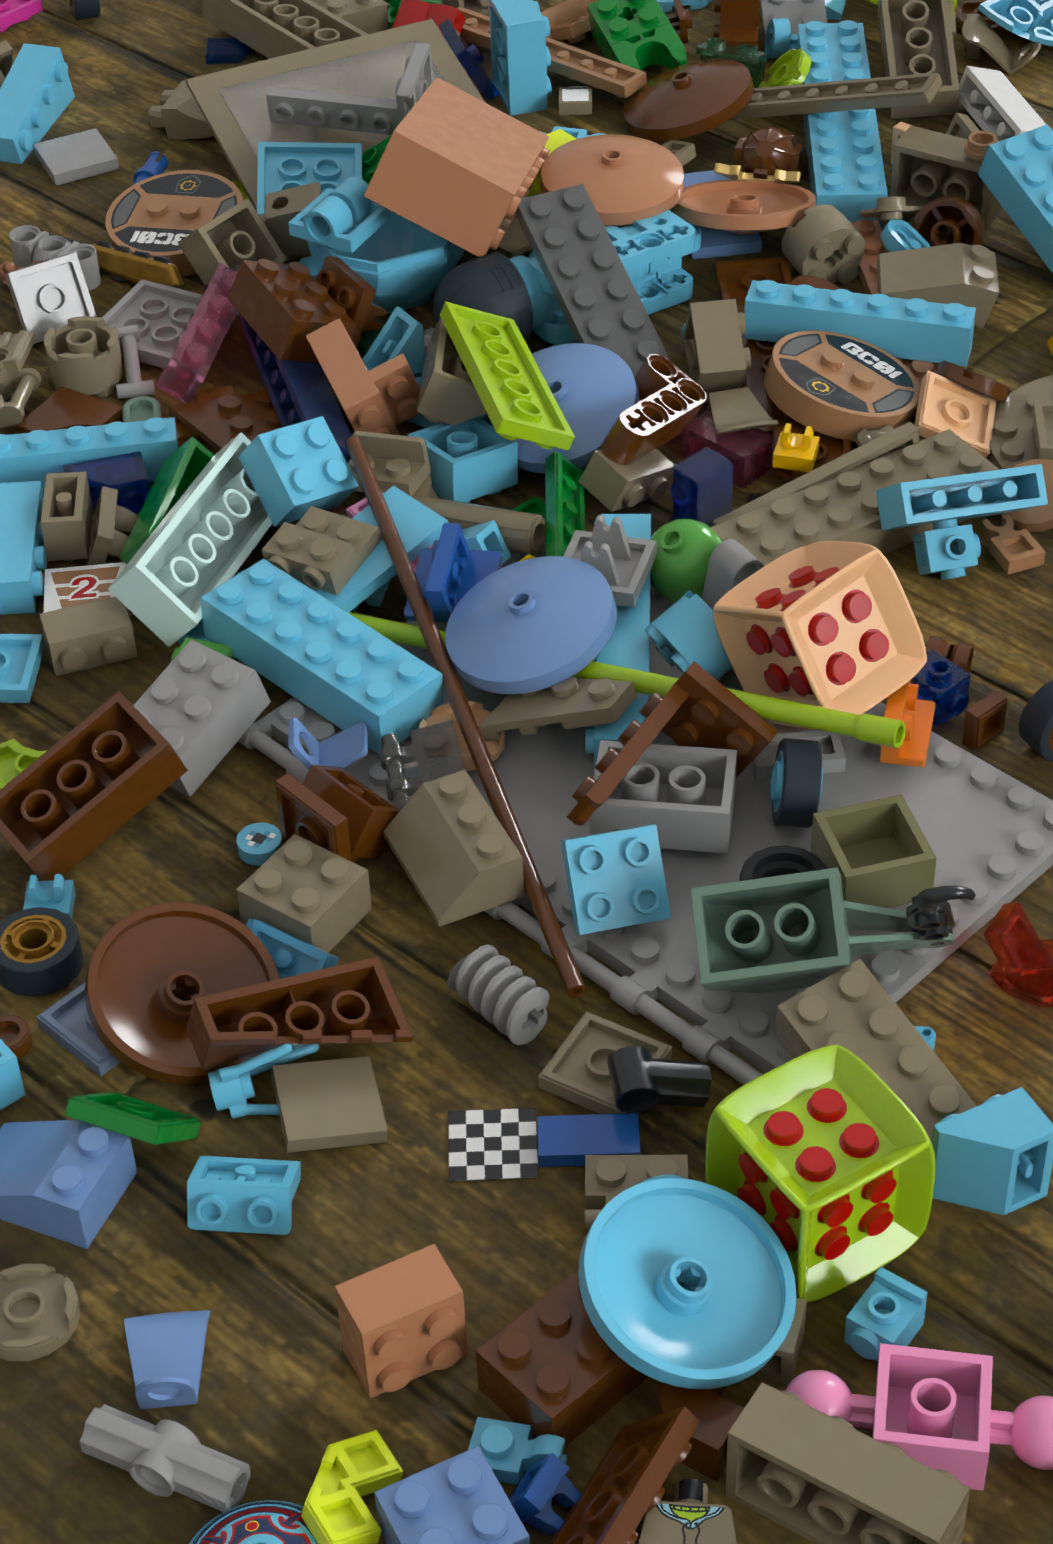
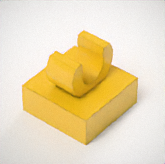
M785 424L773 453L774 468L802 472L813 470L819 451L820 437L813 436L814 432L811 426L806 427L803 435L791 433V424Z

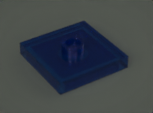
M446 19L439 25L445 40L485 96L492 100L500 92L482 63L485 60L483 55L474 44L469 46L451 21Z

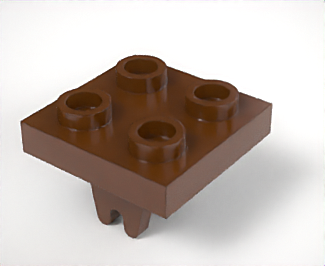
M326 256L322 269L318 274L317 282L328 290V294L346 310V314L357 325L351 339L355 348H357L363 331L379 330L381 328V323L375 320L377 316H384L386 310L372 303L376 289L338 257Z

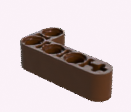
M650 354L634 377L639 391L640 402L621 412L601 444L603 453L618 464L629 465L687 430L707 399L706 392L699 384L674 363L661 355Z

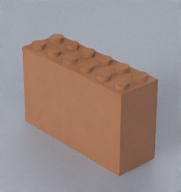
M436 77L394 130L364 197L478 257L484 256L489 248L494 251L497 250L501 240L516 217L515 212L522 198L528 196L535 182L534 179L550 150L545 148L549 136Z

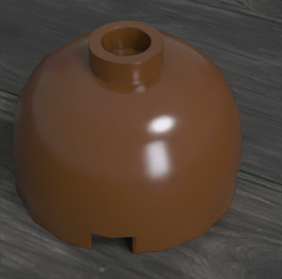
M944 196L927 203L915 215L913 220V228L931 247L954 243H964L971 246L981 245L984 239V222L980 212L969 201L960 197Z

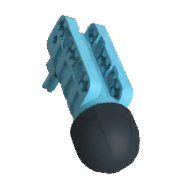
M669 210L653 217L634 221V224L605 226L648 315L691 299L693 295V277L682 269L681 266L683 256L694 253L701 247V228L699 226L686 222ZM492 252L476 259L468 260L451 269L442 278L435 292L433 313L436 325L446 301L513 319L525 342L529 340L532 331L551 344L561 345L576 341L534 252L528 258L516 256L508 259L503 254Z

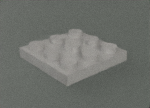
M141 279L102 318L105 320V325L111 328L138 325L141 333L140 342H136L139 363H146L168 371L181 373L236 316V310L229 301ZM120 344L121 355L123 357L122 344Z

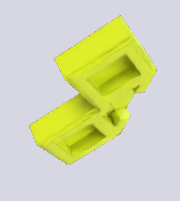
M377 1430L327 1446L301 1515L318 1544L378 1543L381 1529L361 1496L374 1493L400 1481L403 1470Z

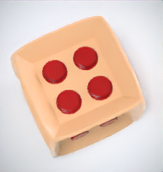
M820 541L794 549L770 562L733 587L713 607V617L717 633L745 692L860 715L910 681L927 662L924 639L903 587L887 558L879 549L869 544L846 541ZM766 719L771 723L781 726L805 730H816Z

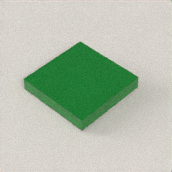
M116 1091L73 1096V1098L68 1099L65 1116L154 1145L195 1139L198 1137L202 1122L197 1117Z

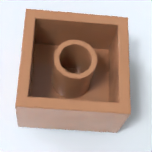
M435 1244L335 1286L343 1351L370 1399L385 1392L400 1390L410 1381L434 1370L447 1369L453 1366L459 1359L468 1356L463 1290Z

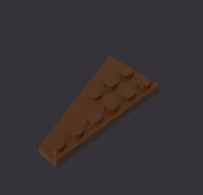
M267 389L259 390L256 393L237 396L224 395L217 399L169 406V418L175 417L177 425L180 423L186 425L189 428V435L197 441L204 440L211 445L214 455L240 432L252 442L259 434L282 428ZM343 502L339 507L327 511L347 515L346 509L348 507Z

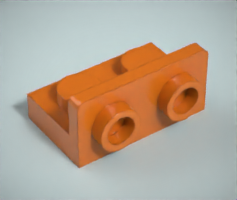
M910 680L887 697L884 717L904 721L906 732L900 748L881 745L880 762L924 767L927 760L935 702L918 700L919 685L911 684Z

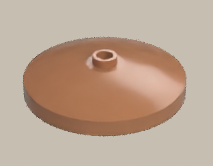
M606 134L570 141L551 152L541 168L542 194L583 184L603 225L608 226L634 224V221L653 217L670 210L677 204L683 192L684 171L678 158L665 147L634 136Z
M751 179L718 180L698 183L683 188L681 198L674 206L673 212L686 222L697 226L733 232L738 235H751L754 232L773 231L787 228L790 224L792 226L796 225L801 219L806 217L803 211L816 206V197L811 191L788 183Z

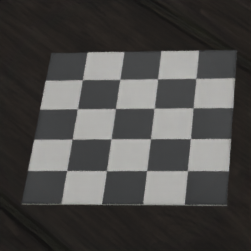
M536 1108L448 1111L449 1181L538 1178Z

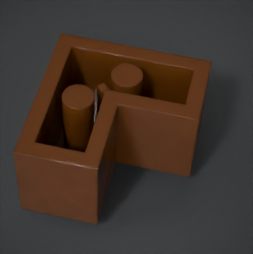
M714 0V13H720V22H714L712 57L738 61L744 64L749 71H757L760 0Z

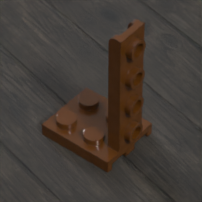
M693 661L663 697L655 692L639 713L645 718L644 721L640 724L634 719L618 737L617 741L623 745L618 752L615 748L611 747L594 767L601 773L599 777L595 780L592 776L588 775L571 797L578 803L567 815V818L576 825H584L597 808L606 801L661 730L679 746L737 750L736 778L768 746L779 731Z

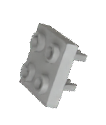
M598 515L594 522L593 532L575 530L563 557L578 559L595 567L609 583L616 606L635 607L657 556V542L626 537L622 521L619 517H614L611 526H608L605 523V517Z

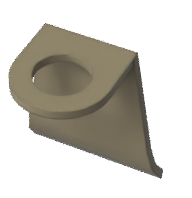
M973 14L965 20L962 26L963 39L968 43L976 44L983 48L1009 75H1012L1031 61L1041 48L1039 41L1031 42L1013 55L990 24L983 18ZM1033 49L1026 58L1020 60L1027 51Z
M748 387L708 393V417L711 423L714 424L716 434L779 425L777 420H773L767 414Z

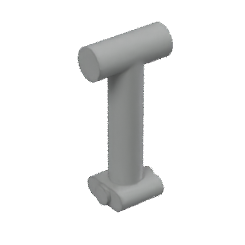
M138 325L116 327L119 343L122 344L127 383L116 384L118 399L155 395L153 380L142 381L136 344V342H140L141 338Z

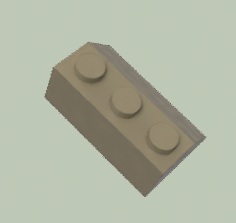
M465 769L423 783L384 830L385 840L438 927L525 896L523 857Z

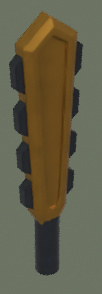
M64 237L65 239H67V240H68L69 242H71V243H73L74 241H76V240H73V239ZM103 240L97 244H91L97 251L100 274L107 275L111 273L113 279L119 282H126L128 280L131 287H134L141 279L178 289L184 285L177 265L172 264L170 258L163 256L151 258L148 252L140 250L132 253L129 247L122 245L113 248L111 242Z

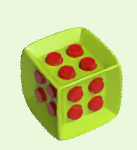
M830 1045L809 1051L741 1086L722 1100L713 1110L706 1138V1183L738 1197L752 1207L770 1225L780 1239L791 1262L796 1284V1298L807 1300V1303H810L848 1287L878 1270L880 1266L883 1267L898 1258L921 1237L926 1229L932 1206L936 1163L932 1143L919 1120L904 1102L863 1060L840 1045Z

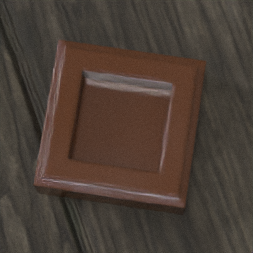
M995 690L966 709L962 743L974 750L1004 731L1007 709L1006 696Z

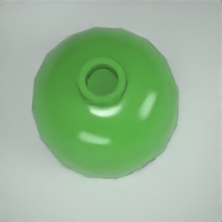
M676 519L664 524L650 538V540L657 542V556L650 570V584L659 595L666 597L671 603L678 601L689 590L702 599L710 556L716 546L723 542L705 523L693 519Z

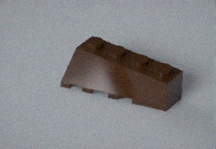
M379 956L194 998L187 1026V1032L202 1071L243 1062L287 1043L292 1046V1049H297L313 1044L412 1042L414 1039Z

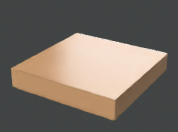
M927 371L921 380L914 425L919 429V436L929 438L950 429L982 456L987 458L990 454V440L992 439L997 400L936 373Z

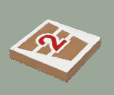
M126 563L45 569L43 613L115 597L108 588L126 567Z

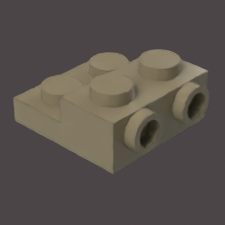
M311 506L296 525L284 522L263 547L262 553L265 560L310 589L322 590L338 595L379 544L382 537L379 527Z

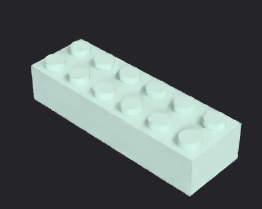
M242 432L212 457L108 588L118 600L168 647L173 645L202 619L200 597L230 580L272 525L239 459V455L251 443Z

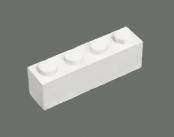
M966 66L959 83L958 101L983 131L991 132L997 136V142L1047 125L1001 71Z

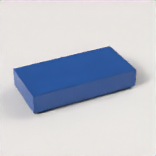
M638 1113L537 1116L539 1167L585 1166V1155H640Z

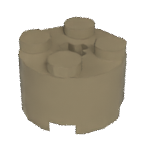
M819 204L803 211L806 217L801 219L794 228L791 224L787 227L782 238V253L800 276H815L831 283L839 281L842 284L850 283L858 275L857 267L863 258L866 240L847 217L833 205Z
M93 316L67 319L68 326L62 327L55 331L53 326L49 328L44 336V347L50 380L55 390L57 391L63 386L86 395L93 394L101 398L113 394L115 391L114 386L119 383L124 375L117 328L108 327L105 325L103 318Z

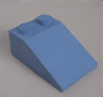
M80 1120L4 1123L0 1129V1219L88 1249L137 1174L130 1137Z

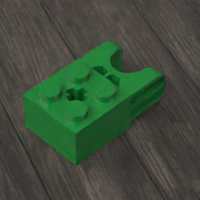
M598 0L587 5L591 34L605 58L641 71L650 65H663L671 69L687 63L685 47L657 0Z

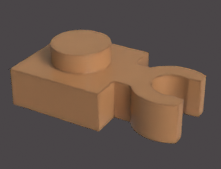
M1001 515L1000 527L993 526L988 519L983 520L981 535L985 541L989 542V553L1007 575L1044 565L1045 550L1026 528L1015 531L1013 529L1014 521L1009 515Z

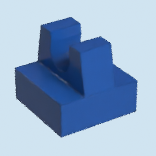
M554 1453L528 1467L508 1498L521 1522L525 1521L548 1535L558 1531L564 1523V1520L553 1511L551 1506L552 1499L556 1500L566 1509L574 1505L581 1496V1493L565 1475L570 1467Z

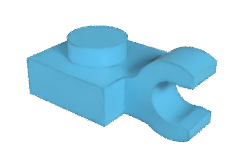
M477 1417L468 1450L477 1446L480 1447L499 1482L517 1485L528 1467L551 1453H554L565 1464L567 1462V1455L562 1454L565 1445L564 1438L545 1434L533 1439L531 1425Z

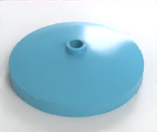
M662 1178L636 1184L615 1196L605 1205L592 1224L581 1248L578 1268L579 1287L582 1301L593 1326L610 1349L634 1369L657 1381L688 1389H713L740 1382L756 1373L772 1358L791 1328L796 1307V1284L792 1265L785 1248L770 1225L752 1207L738 1197L716 1186L682 1178Z

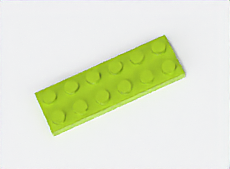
M445 301L440 316L496 433L508 440L514 441L519 438L532 441L545 449L556 447L569 451L575 436L515 321L510 318Z

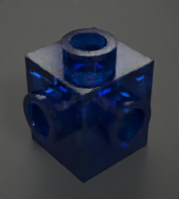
M932 649L926 653V664L911 679L910 683L919 685L918 700L935 702L933 724L938 727L951 717L960 715L967 708L971 674Z

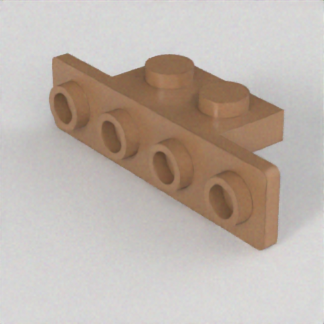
M565 0L541 11V14L547 16L549 20L550 36L548 38L556 41L567 40L568 44L586 39L585 33L591 30L587 5L598 0Z

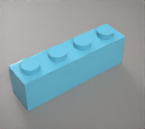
M1042 464L902 482L876 490L882 531L927 525L950 519L963 520L1020 512L1048 505Z
M41 481L0 483V615L36 613L37 596L44 595V579L40 570L47 569V554L45 546H43L45 544L40 523L44 497Z

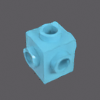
M957 519L943 520L932 523L933 530L913 535L919 576L940 573L941 580L966 576V568L978 565L977 558L981 554V545L978 535L973 533L972 524L958 526Z

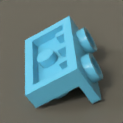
M200 1156L187 1181L188 1227L193 1230L276 1235L289 1234L292 1227V1200L301 1181V1161Z

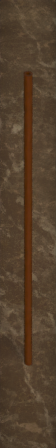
M351 436L346 439L345 446L434 666L443 675L444 691L493 812L523 857L524 888L568 996L570 998L580 997L586 992L580 972L429 605L423 596L422 588L361 440L357 436Z

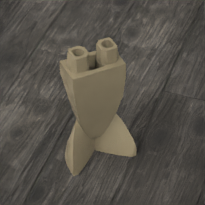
M182 80L175 90H164L160 99L161 106H152L148 111L152 129H166L168 139H198L214 136L190 93L186 80Z

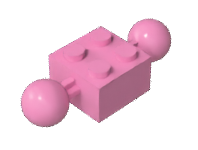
M880 1343L875 1396L851 1394L848 1386L841 1378L824 1370H810L799 1374L789 1383L785 1390L797 1395L804 1404L830 1417L837 1416L843 1418L856 1428L873 1429V1439L881 1443L887 1442L896 1445L907 1456L932 1469H941L951 1473L960 1483L973 1490H984L990 1443L1010 1445L1015 1454L1027 1465L1040 1470H1053V1397L1035 1396L1022 1402L1014 1412L991 1410L993 1356Z

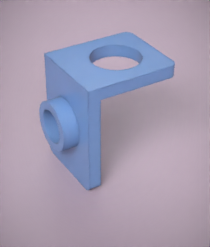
M294 717L289 720L288 746L290 751L308 770L311 765L345 768L367 755V726L364 722H359L318 742L306 727ZM299 736L304 740L309 755L303 749Z

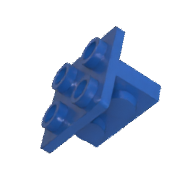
M457 523L443 524L440 538L434 541L432 549H423L421 551L415 571L423 591V596L429 605L435 622H448L452 611L461 598L479 581L499 570L503 560L500 551L469 550L462 528ZM407 599L404 610L405 618L408 621H416Z

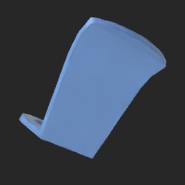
M210 1311L169 1312L124 1319L135 1382V1396L139 1409L197 1404Z

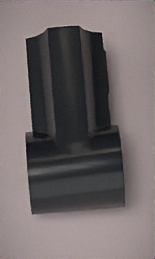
M640 1046L620 1048L608 1057L607 1064L615 1105L622 1112L640 1113L655 1107L657 1104L704 1107L710 1098L712 1075L709 1065H703L702 1062L653 1059L650 1051Z

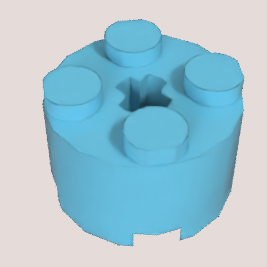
M691 590L644 629L651 640L657 645L655 648L671 667L676 665L682 673L687 670L693 661L716 680L733 668L717 633L713 610L697 594H693Z

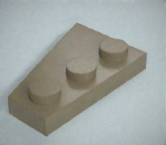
M572 676L556 685L538 691L508 694L479 728L486 741L500 739L501 731L519 728L521 735L537 734L540 727L560 722L564 729L615 723L638 695L632 681H616L609 678L584 679Z

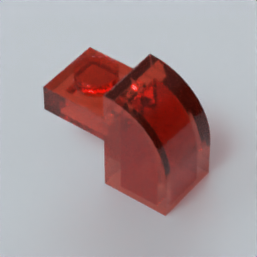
M1020 902L1003 904L983 933L990 949L997 958V961L989 971V975L1007 994L1037 1007H1053V939H1039Z

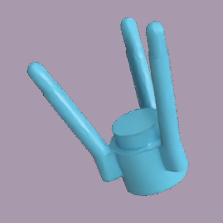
M287 1043L239 1064L209 1072L210 1087L217 1111L230 1109L232 1119L247 1115H279L277 1104H247L246 1099L255 1097L251 1076L272 1069V1065L286 1064L317 1052L319 1045L313 1044L292 1049V1046Z

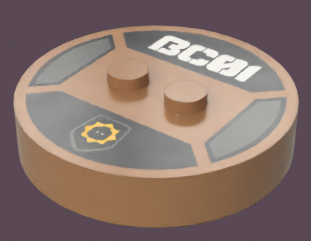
M178 170L146 178L122 192L109 207L105 219L109 242H111L113 248L118 245L129 247L132 253L136 250L148 252L151 258L155 256L170 258L171 263L177 265L181 277L197 274L178 245V242L199 227L242 202L243 197L238 187L232 181L207 171Z
M799 331L781 338L774 346L764 375V386L767 394L785 414L806 427L811 426L814 431L842 440L850 439L852 442H855L854 436L864 428L867 431L879 430L881 427L889 424L890 427L896 429L911 422L918 405L920 386L916 377L896 357L864 340L829 331Z

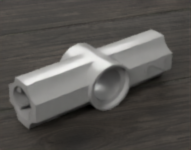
M105 1404L101 1408L95 1407L85 1421L84 1431L79 1441L83 1453L128 1471L139 1486L154 1495L169 1497L175 1491L224 1513L239 1506L245 1496L247 1483L251 1476L249 1464L201 1445L194 1433L178 1422L161 1420L157 1425H153Z

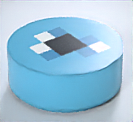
M269 823L250 824L238 833L236 839L238 855L241 860L255 866H261L283 845L280 830Z

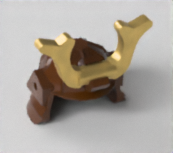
M770 126L750 132V135L746 138L740 137L735 146L733 165L715 163L714 173L731 180L751 179L788 184L799 183L800 178H805L807 174L808 155L803 142L797 135L787 129Z

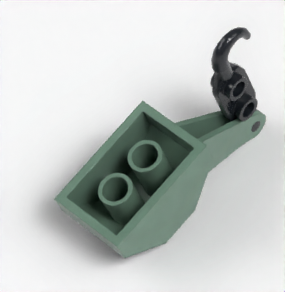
M838 868L691 888L701 985L705 990L768 993L813 986L844 967H851V955L901 949L945 947L954 943L952 927L955 926L954 914L950 903L947 901L955 899H968L971 901L975 899L976 894L972 889L964 886L933 887L923 890L917 896H914L912 898V905L908 906L905 909L906 911L844 901L841 874ZM848 929L915 932L848 937Z

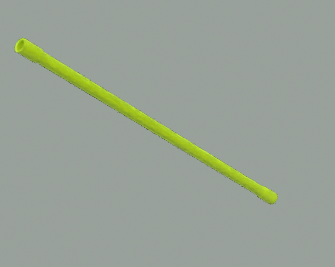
M349 612V614L394 643L427 649L417 625ZM439 630L442 640L445 644L446 631ZM592 661L584 669L573 675L575 678L584 679L609 678L616 681H632L637 693L653 696L657 692L662 697L679 679ZM727 688L763 719L850 736L859 741L897 749L901 747L905 738L906 726L904 721L871 714L859 715Z

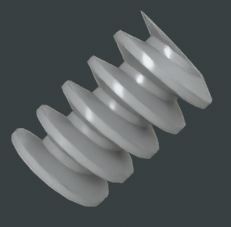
M489 944L480 946L471 954L462 958L450 972L447 980L449 989L457 992L463 1001L468 1002L473 1010L481 1013L487 1022L494 1024L500 1033L507 1035L512 1043L516 1045L527 1044L537 1038L543 1030L548 1018L546 1011L550 997L548 991L542 987H537L535 980L524 976L522 969L514 965L511 966L510 960L506 956L499 955L494 946Z

